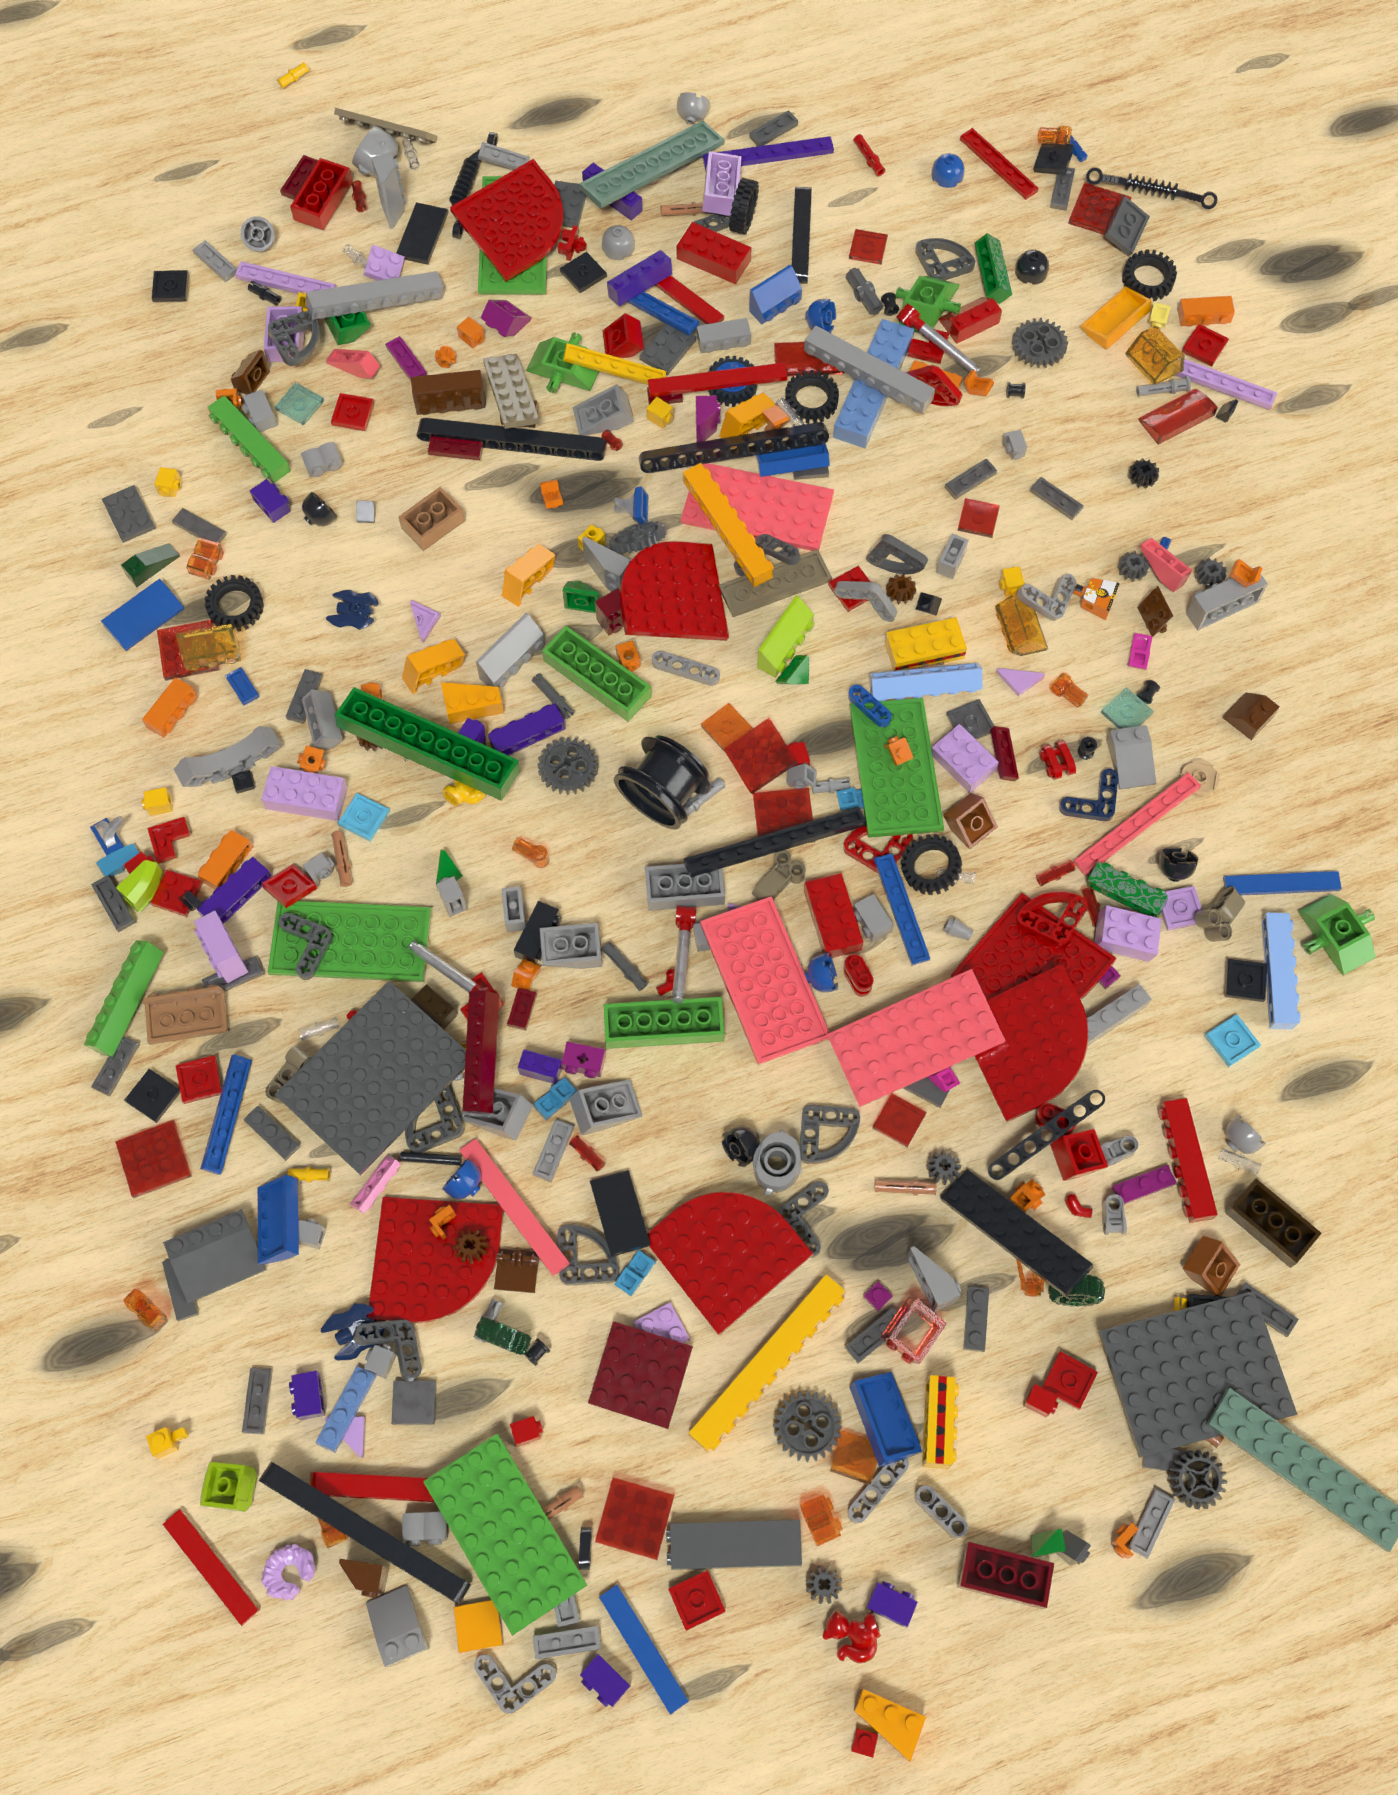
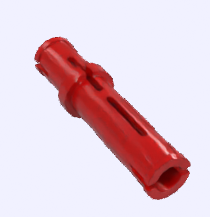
M862 134L856 135L853 141L866 158L868 166L872 167L877 176L883 175L886 169L882 166L878 155L874 154Z

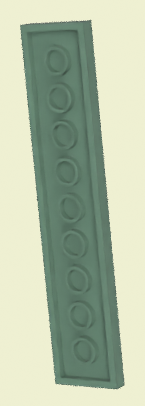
M702 120L579 183V189L598 207L603 208L705 155L709 151L724 145L725 139Z
M1231 1388L1226 1389L1206 1425L1386 1552H1391L1398 1538V1506L1234 1390Z

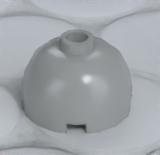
M681 93L677 100L678 114L686 123L694 124L699 122L707 115L710 101L702 95L701 98L696 97V93Z
M253 216L242 224L241 239L249 249L263 251L272 245L275 234L272 224L267 219L261 216Z
M622 225L611 226L603 234L602 250L608 258L623 260V257H630L634 252L635 240L632 232L627 227Z
M1237 1114L1228 1123L1226 1128V1136L1229 1140L1227 1145L1234 1152L1239 1150L1243 1154L1255 1153L1266 1142L1262 1141L1261 1136Z

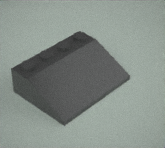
M242 1209L163 1242L187 1303L199 1300L266 1271L265 1264H258V1246Z

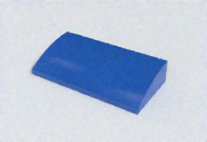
M825 443L756 455L760 477L830 466L829 452Z
M159 578L102 619L101 622L121 647L128 651L184 610V607Z
M283 1175L257 1188L258 1264L260 1265L279 1262L299 1255L298 1179L289 1175Z
M892 1372L854 1381L849 1388L879 1467L921 1453L922 1449Z

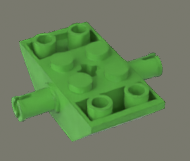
M919 276L911 290L898 287V290H896V298L904 300L902 308L906 303L910 304L920 313V319L931 328H934L944 311L958 314L961 310V303L951 301L959 288L958 283L930 276Z
M576 332L571 334L569 342L556 337L540 342L526 369L527 372L549 378L550 381L546 389L550 393L551 391L552 393L557 392L560 382L591 391L600 372L563 361L567 343L586 348L579 345L582 336L579 333L576 335Z
M1332 894L1299 911V914L1316 937L1303 944L1304 950L1309 948L1306 953L1310 955L1323 947L1344 976L1376 958L1371 934L1364 926L1375 920L1374 913L1369 916L1372 911L1368 909L1356 915L1348 902Z

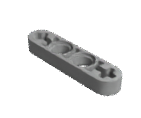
M657 651L652 655V665L658 670L709 686H714L720 681V672L715 667L664 651ZM663 658V661H661L660 663L657 662V660ZM675 662H679L682 664V667L675 669L672 665ZM691 668H698L700 672L694 675L689 670ZM711 674L715 675V677L709 679V676H711Z
M907 1458L903 1460L902 1465L904 1469L899 1467L896 1470L897 1478H895L892 1472L886 1470L888 1466L892 1469L896 1463L885 1465L849 1507L848 1518L851 1522L859 1524L869 1516L908 1469L909 1461ZM887 1474L890 1476L891 1484L885 1487L880 1484L879 1478L881 1475ZM870 1490L876 1492L877 1501L869 1503L865 1498L866 1492ZM861 1499L866 1506L870 1507V1510L868 1511L865 1507L861 1512L863 1517L855 1519L853 1518L854 1512L852 1509H859L862 1504L858 1501Z

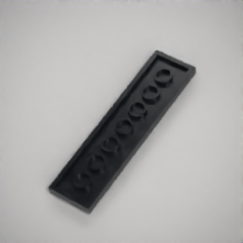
M968 1169L940 1197L943 1203L1065 1297L1094 1268L1089 1260Z

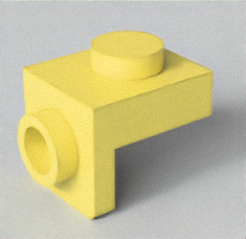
M1154 302L1148 324H1151V327L1156 329L1165 328L1171 306Z

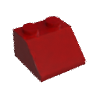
M624 313L602 330L604 349L607 355L618 358H631L644 349L640 320L627 313Z
M1095 1129L1065 1135L1050 1144L1063 1181L1079 1178L1108 1167Z

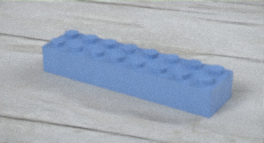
M882 319L867 353L900 370L909 351L914 336V329ZM855 379L834 425L833 438L866 449L888 399V395H884L879 390Z

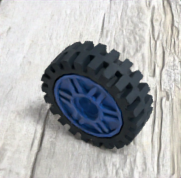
M725 356V360L720 358L719 362L715 361L710 366L708 372L752 367L754 365L752 363L749 364L747 359L743 362V357L736 359V356H733L730 359L729 356ZM758 384L708 390L710 396L717 395L720 405L725 402V406L729 407V404H732V407H735L736 403L739 405L741 402L751 399L756 394Z

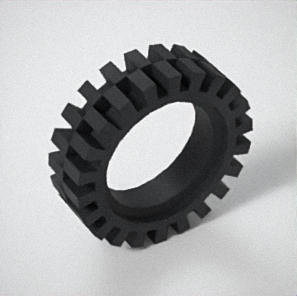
M742 178L740 183H738L730 212V231L747 234V231H749L757 205L758 181Z
M1146 249L1144 254L1141 250L1138 251V255L1134 253L1132 257L1128 258L1122 274V283H1124V287L1126 286L1149 299L1152 298L1154 302L1157 301L1158 297L1160 300L1164 298V295L1167 297L1169 292L1172 291L1177 276V267L1173 265V260L1168 261V255L1163 258V252L1160 251L1159 255H1157V250H1153L1152 254H1150L1149 249ZM1141 266H1153L1163 273L1165 279L1162 283L1155 286L1145 285L1137 280L1134 271Z
M807 370L803 371V376H801L800 372L796 374V378L793 376L791 382L788 381L785 389L786 409L788 408V413L792 414L794 419L799 416L798 421L800 422L806 419V424H809L810 420L816 423L817 419L820 422H824V417L828 420L830 414L833 415L835 413L839 398V389L837 388V383H833L834 379L832 377L828 379V374L826 373L822 377V371H818L816 375L814 370H810V374H807ZM806 386H816L824 390L828 399L820 407L808 408L797 401L796 394Z
M231 575V580H228L227 576L223 577L224 582H221L220 579L216 580L217 586L212 584L210 586L212 591L208 589L206 592L208 596H205L204 599L206 602L204 603L212 623H215L218 628L221 626L224 631L228 628L230 632H234V628L238 632L241 631V626H244L246 630L249 628L248 623L252 626L256 624L254 619H260L259 614L263 613L262 607H264L263 598L258 586L247 577L244 580L241 575L238 576V579H236L235 575ZM232 591H241L248 594L250 605L242 614L227 616L218 610L219 601L225 594Z
M927 834L926 839L920 836L917 843L913 840L911 842L912 847L908 845L905 848L907 853L903 852V859H901V870L908 885L913 887L916 892L919 890L924 895L925 892H928V895H933L934 891H936L937 895L941 894V889H944L945 892L948 891V886L951 885L953 887L955 885L954 880L958 881L960 878L959 873L961 874L962 861L957 847L953 845L950 839L947 841L946 837L942 836L940 838L938 834H934V838ZM929 850L941 851L949 860L946 871L935 879H924L915 873L914 867L917 858Z

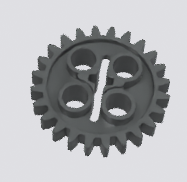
M1033 318L1032 323L1026 320V325L1021 323L1020 327H1017L1016 332L1013 334L1012 350H1015V356L1020 355L1019 361L1025 360V365L1030 362L1031 367L1037 364L1038 368L1041 365L1047 368L1048 363L1053 366L1054 362L1059 363L1060 359H1063L1064 354H1066L1068 341L1067 336L1064 335L1065 330L1060 331L1061 326L1055 327V322L1050 324L1049 319L1043 322L1042 318L1039 321Z
M653 521L649 523L644 522L643 524L638 523L624 528L623 531H618L617 534H613L614 536L610 537L609 545L611 550L618 554L621 552L622 554L626 552L631 553L632 551L637 552L651 547L652 544H657V541H662V538H665V535H667L664 524L662 522L658 523V521L654 523Z
M567 737L566 741L560 738V743L553 740V746L547 744V751L542 750L543 756L538 757L539 762H541L537 763L538 769H540L538 773L541 776V781L546 782L547 788L552 785V792L559 789V794L563 790L566 791L567 795H569L570 790L576 794V789L578 788L583 792V786L590 787L589 781L594 782L593 775H597L598 760L597 756H594V749L590 750L589 744L584 746V740L577 743L576 737L573 741H570L569 737ZM571 752L576 753L574 756H568ZM553 761L559 762L556 765L551 764ZM579 767H584V768H585V769L582 770V771L577 770V768H579ZM568 776L567 779H561L560 777Z
M807 1391L805 1397L802 1396L801 1392H798L797 1399L790 1395V1403L786 1400L783 1401L785 1409L778 1407L777 1410L781 1415H775L774 1418L779 1423L773 1424V1427L779 1429V1431L775 1432L774 1436L781 1437L777 1444L784 1443L785 1446L782 1451L785 1452L789 1449L791 1451L790 1458L797 1454V1461H800L801 1457L805 1456V1461L808 1463L809 1458L812 1456L816 1462L818 1454L824 1459L826 1457L824 1451L832 1453L830 1445H838L834 1438L841 1437L836 1432V1430L842 1429L841 1425L836 1424V1422L841 1420V1417L834 1416L838 1409H830L832 1401L827 1404L824 1403L826 1396L819 1400L817 1392L813 1397H810L809 1391ZM800 1407H807L810 1414L807 1417L800 1416L798 1413ZM791 1416L797 1417L804 1424L810 1422L811 1428L824 1434V1437H820L811 1429L804 1431V1425L791 1419ZM818 1418H825L828 1426L826 1428H819L816 1420ZM796 1425L799 1433L792 1436L788 1433L787 1427ZM813 1436L817 1440V1445L809 1447L805 1439Z

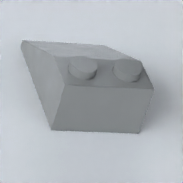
M617 384L573 407L579 435L618 430L634 422L628 396Z
M583 537L585 560L609 591L616 590L620 587L623 573L631 560Z
M1147 725L1110 730L1106 741L1113 768L1118 774L1119 790L1156 785L1152 743Z
M598 923L540 928L543 966L578 969L602 967Z
M630 1080L580 1089L569 1098L581 1135L599 1132L642 1117Z
M494 1088L493 1113L475 1114L462 1111L460 1117L466 1123L516 1141L533 1105L520 1094Z
M911 1247L907 1254V1259L933 1313L956 1303L960 1297L959 1292H961L957 1280L954 1281L951 1275L916 1247Z
M407 1585L366 1603L384 1667H391L429 1650Z

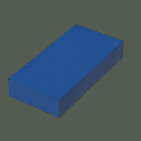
M242 667L225 675L243 706L259 698V694Z

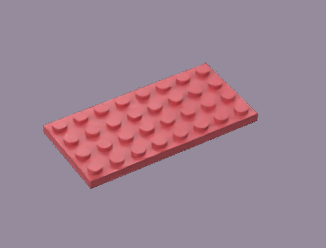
M710 463L702 464L704 468H708L712 480L718 483L721 493L727 496L731 508L734 507L736 509L739 520L744 521L748 533H751L755 539L761 534H769L796 548L810 551L820 549L834 489L772 476L760 477L758 473ZM689 491L681 516V524L715 530Z
M772 896L700 921L701 929L758 1065L829 1039L827 1036L829 1030Z
M972 969L827 1034L859 1107L1006 1042Z

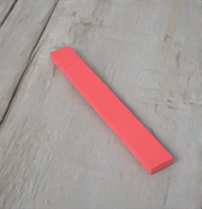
M1189 772L1076 858L1073 864L1086 877L1093 871L1098 861L1104 863L1200 789L1201 785Z
M475 1138L459 1150L466 1160L469 1159L474 1162L479 1168L483 1184L552 1276H555L570 1264L477 1139Z

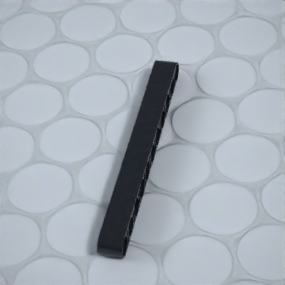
M421 418L416 435L418 439L430 442L431 436L478 441L483 443V448L594 461L604 459L607 444L606 440L600 437L514 427L505 429L504 426L434 418Z
M816 422L648 450L639 455V464L643 472L653 473L695 466L699 463L706 464L820 445L828 441L829 433L824 423ZM823 431L821 435H817L818 432ZM806 434L805 437L799 438L801 435ZM785 437H789L786 441L782 440ZM767 440H772L768 444L765 443ZM697 452H703L701 455H696ZM664 457H667V458H668V459L665 460V461H662V460H661V459L664 458ZM647 460L651 461V462L648 463V464H645V463H644V462L647 461Z
M272 1461L258 1480L458 1605L461 1604L471 1584Z

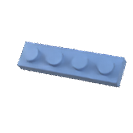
M356 1366L315 1442L317 1445L336 1453L376 1378L375 1374Z

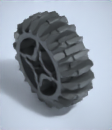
M1188 1450L1187 1456L1181 1453L1179 1455L1181 1461L1178 1459L1173 1461L1178 1467L1171 1466L1169 1468L1174 1472V1475L1168 1476V1479H1174V1483H1171L1169 1487L1177 1489L1173 1492V1495H1181L1179 1502L1184 1503L1186 1501V1507L1188 1508L1194 1505L1196 1510H1200L1201 1506L1203 1509H1208L1209 1504L1215 1506V1499H1222L1219 1492H1226V1489L1221 1487L1222 1484H1227V1480H1222L1221 1477L1226 1475V1471H1219L1223 1464H1215L1217 1457L1212 1456L1209 1458V1452L1202 1454L1201 1450H1196L1195 1453L1192 1450ZM1194 1461L1205 1464L1197 1471L1188 1467ZM1210 1472H1211L1212 1478H1213V1483H1212V1485L1210 1484V1482H1209V1480H1208V1476H1209ZM1183 1474L1187 1477V1485L1185 1487L1183 1484ZM1195 1476H1200V1483H1196L1197 1479L1195 1478ZM1199 1488L1208 1492V1494L1201 1498L1191 1495L1192 1492H1196Z

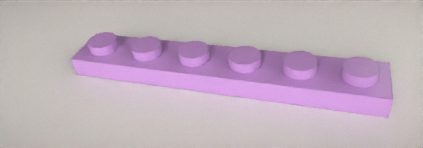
M242 261L235 273L236 279L248 282L255 281L260 285L297 294L298 292H310L336 287V284Z
M1179 357L1172 373L1181 378L1189 376L1192 382L1269 410L1277 395L1275 391Z

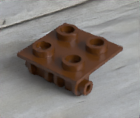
M1157 586L1137 607L1153 637L1159 631L1160 633H1165L1167 631V622L1173 617L1159 586Z
M499 1249L496 1256L497 1267L494 1290L535 1293L539 1262L537 1254L533 1251Z

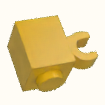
M164 1427L146 1435L151 1454L158 1459L179 1450L176 1442L189 1437L184 1427L173 1432L171 1429Z

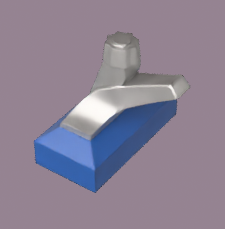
M642 486L636 487L631 498L627 500L614 498V504H616L614 511L615 513L630 514L637 523H648L649 495Z
M118 816L111 822L106 817L90 826L106 856L124 847L115 832L123 822L121 816Z

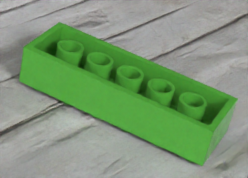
M566 625L542 650L545 663L627 722L652 697L649 684Z
M722 997L684 999L682 1003L662 1000L603 1004L606 1049L724 1042Z

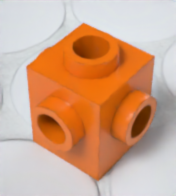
M305 746L304 753L299 754L297 764H300V769L304 772L318 774L319 770L324 768L325 759H322L324 750ZM312 759L315 762L313 764H310L308 760Z
M1031 1179L1027 1183L1022 1181L1015 1188L1016 1192L1010 1199L1018 1208L1027 1212L1031 1208L1036 1210L1043 1203L1041 1199L1046 1194L1042 1187Z

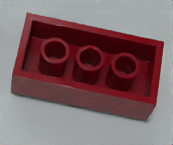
M967 1542L965 1543L957 1588L1046 1609L1055 1563Z

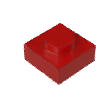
M856 1728L851 1752L873 1758L878 1734Z

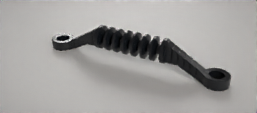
M489 132L487 143L497 146L498 134ZM480 149L468 158H465L449 197L451 206L468 197L481 160L478 159ZM456 219L452 229L453 238L461 239L464 228Z
M1092 167L1086 174L1087 182L1091 185H1096L1100 182H1110L1125 185V190L1132 186V192L1138 187L1139 193L1145 189V194L1147 195L1152 190V196H1154L1157 191L1158 197L1165 193V199L1171 194V200H1174L1175 196H1180L1200 202L1205 209L1214 208L1218 200L1217 195L1212 191L1201 195L1178 188V183H1175L1172 188L1170 181L1165 186V180L1158 185V179L1152 183L1151 177L1147 182H1145V176L1140 181L1138 175L1132 179V173H1129L1128 177L1103 174L1102 170L1098 167ZM1093 171L1099 173V179L1096 181L1090 179V173ZM1206 196L1214 198V202L1211 205L1204 203Z

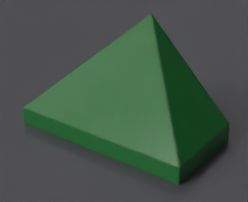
M796 655L775 682L788 685L809 684V657L807 655Z
M440 850L436 884L444 878H451L453 876L457 881L463 875L446 851Z
M1062 1529L1031 1535L1032 1557H1041L1066 1551Z

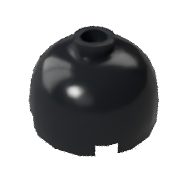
M1030 249L1022 253L1015 265V275L1021 282L1026 284L1027 282H1032V285L1042 283L1049 272V260L1043 252L1036 249Z
M311 491L304 499L302 511L305 514V521L310 525L314 523L317 526L324 527L333 522L337 517V514L314 492Z
M1167 847L1160 852L1158 865L1161 872L1170 881L1179 882L1194 874L1199 860L1196 854L1188 851L1187 854L1181 852L1182 848Z
M739 1125L730 1128L722 1134V1137L724 1136L722 1146L732 1161L736 1159L740 1167H746L753 1162L756 1149L760 1145L759 1135L756 1131L747 1126Z

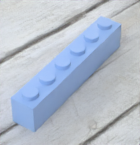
M979 662L869 673L870 694L878 701H886V699L892 698L902 700L905 697L921 698L923 695L939 696L941 693L958 694L961 691L972 693L983 689L982 667Z
M1266 912L1261 920L1264 961L1267 963L1266 988L1269 1029L1293 1030L1300 1023L1301 1019L1300 1012L1297 1011L1299 994L1296 993L1295 987L1297 986L1298 978L1294 974L1296 957L1293 956L1295 940L1291 936L1293 920H1290V913Z

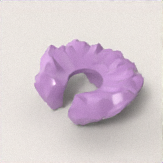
M287 1544L286 1547L274 1550L273 1554H270L266 1560L261 1579L262 1584L267 1589V1595L273 1598L293 1600L300 1593V1588L297 1585L283 1580L282 1571L287 1565H294L298 1568L300 1577L310 1582L314 1577L315 1564L313 1555L309 1550L303 1547L300 1548L296 1544H292V1546Z

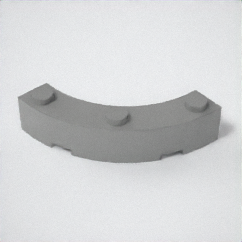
M258 726L250 735L231 747L221 749L219 752L210 755L184 757L179 761L174 771L183 787L202 786L203 782L208 781L214 784L232 778L231 775L253 768L256 766L254 762L261 758H268L281 746V743L272 728Z

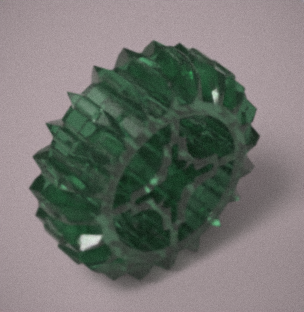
M1089 1274L1084 1277L1067 1297L1051 1285L1048 1287L1049 1299L1058 1305L1086 1307L1099 1304L1104 1300L1105 1287L1102 1279Z
M481 1317L474 1333L476 1337L519 1355L526 1353L531 1341L530 1335L487 1317Z

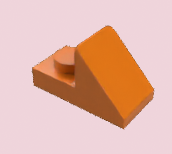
M778 405L763 411L768 424L764 428L765 431L783 428L790 420L789 416Z

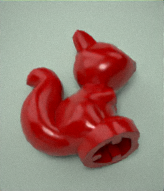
M835 1610L827 1619L826 1629L823 1632L824 1640L830 1638L838 1640L848 1636L852 1641V1644H844L837 1650V1657L840 1661H844L848 1657L855 1663H866L874 1658L878 1646L877 1638L881 1637L872 1611L865 1615L864 1621L852 1620L849 1622L839 1610Z

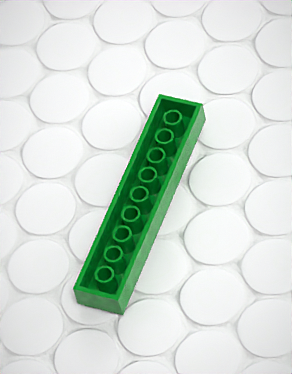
M353 687L334 714L338 728L500 801L503 800L520 773L519 760Z

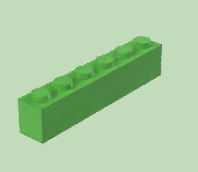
M225 395L208 406L210 412L208 416L211 421L219 425L224 435L228 434L230 436L231 442L235 446L238 445L242 454L250 458L255 468L259 467L261 469V473L266 479L269 478L275 483L291 472L288 462Z
M135 941L130 948L127 959L122 964L118 977L113 982L109 995L104 1000L100 1013L95 1018L92 1029L86 1036L85 1046L100 1055L113 1057L164 954L162 950L148 941Z

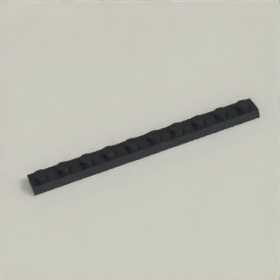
M858 807L684 858L683 863L691 878L866 826V819Z

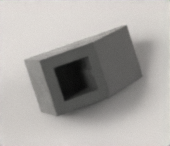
M1064 1530L1062 1533L1066 1551L1056 1554L1070 1566L1079 1565L1090 1555L1088 1549L1091 1545L1068 1530Z

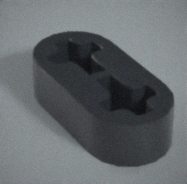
M581 1527L579 1570H590L592 1527Z

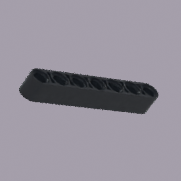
M795 187L791 266L799 283L808 284L812 187Z
M1092 1090L991 1163L988 1168L989 1176L994 1180H1000L1103 1106L1105 1103L1104 1093L1100 1090ZM1093 1093H1099L1102 1096L1100 1104L1095 1105L1091 1103L1090 1097ZM1082 1105L1085 1107L1086 1112L1084 1116L1078 1117L1074 1114L1075 1106ZM1060 1117H1066L1069 1120L1067 1128L1062 1129L1058 1126L1057 1121ZM1044 1129L1051 1130L1053 1134L1051 1140L1046 1141L1042 1139L1041 1132ZM1027 1141L1035 1143L1036 1150L1029 1153L1025 1150V1143ZM1011 1153L1019 1155L1020 1160L1018 1164L1013 1165L1009 1162L1008 1157ZM994 1165H1000L1003 1168L1001 1176L993 1174L992 1168Z

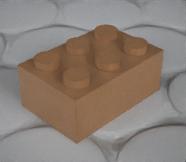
M441 487L398 517L401 529L422 551L429 548L465 521L463 509Z

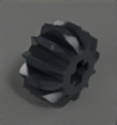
M1143 458L1140 461L1136 460L1129 469V479L1132 480V484H1138V488L1141 486L1145 489L1148 486L1152 487L1158 481L1159 468L1156 467V462L1151 463L1150 459L1147 461Z

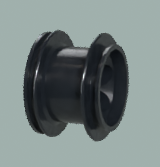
M661 735L644 737L641 740V746L646 755L635 768L621 766L618 769V774L614 777V784L622 796L647 818L663 827L677 830L688 820L683 805L693 793L708 794L710 792L709 773L702 762L678 742Z

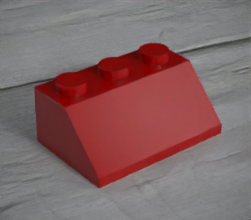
M981 297L962 306L958 314L947 313L941 316L939 321L954 342L958 344L999 324L1002 309L993 298Z

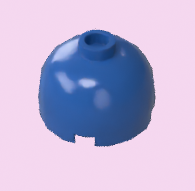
M946 153L940 155L934 161L932 167V180L945 188L957 186V183L963 181L964 163L955 154Z
M818 299L809 306L805 313V319L811 330L815 325L829 333L834 329V325L831 324L833 320H836L835 303L831 302V299Z
M829 953L814 957L808 964V972H805L808 983H811L818 992L826 993L838 990V982L834 983L837 973L832 957H828Z
M467 1159L457 1169L456 1173L450 1177L442 1190L455 1199H464L469 1195L473 1197L481 1188L478 1186L481 1180L479 1168L474 1162Z

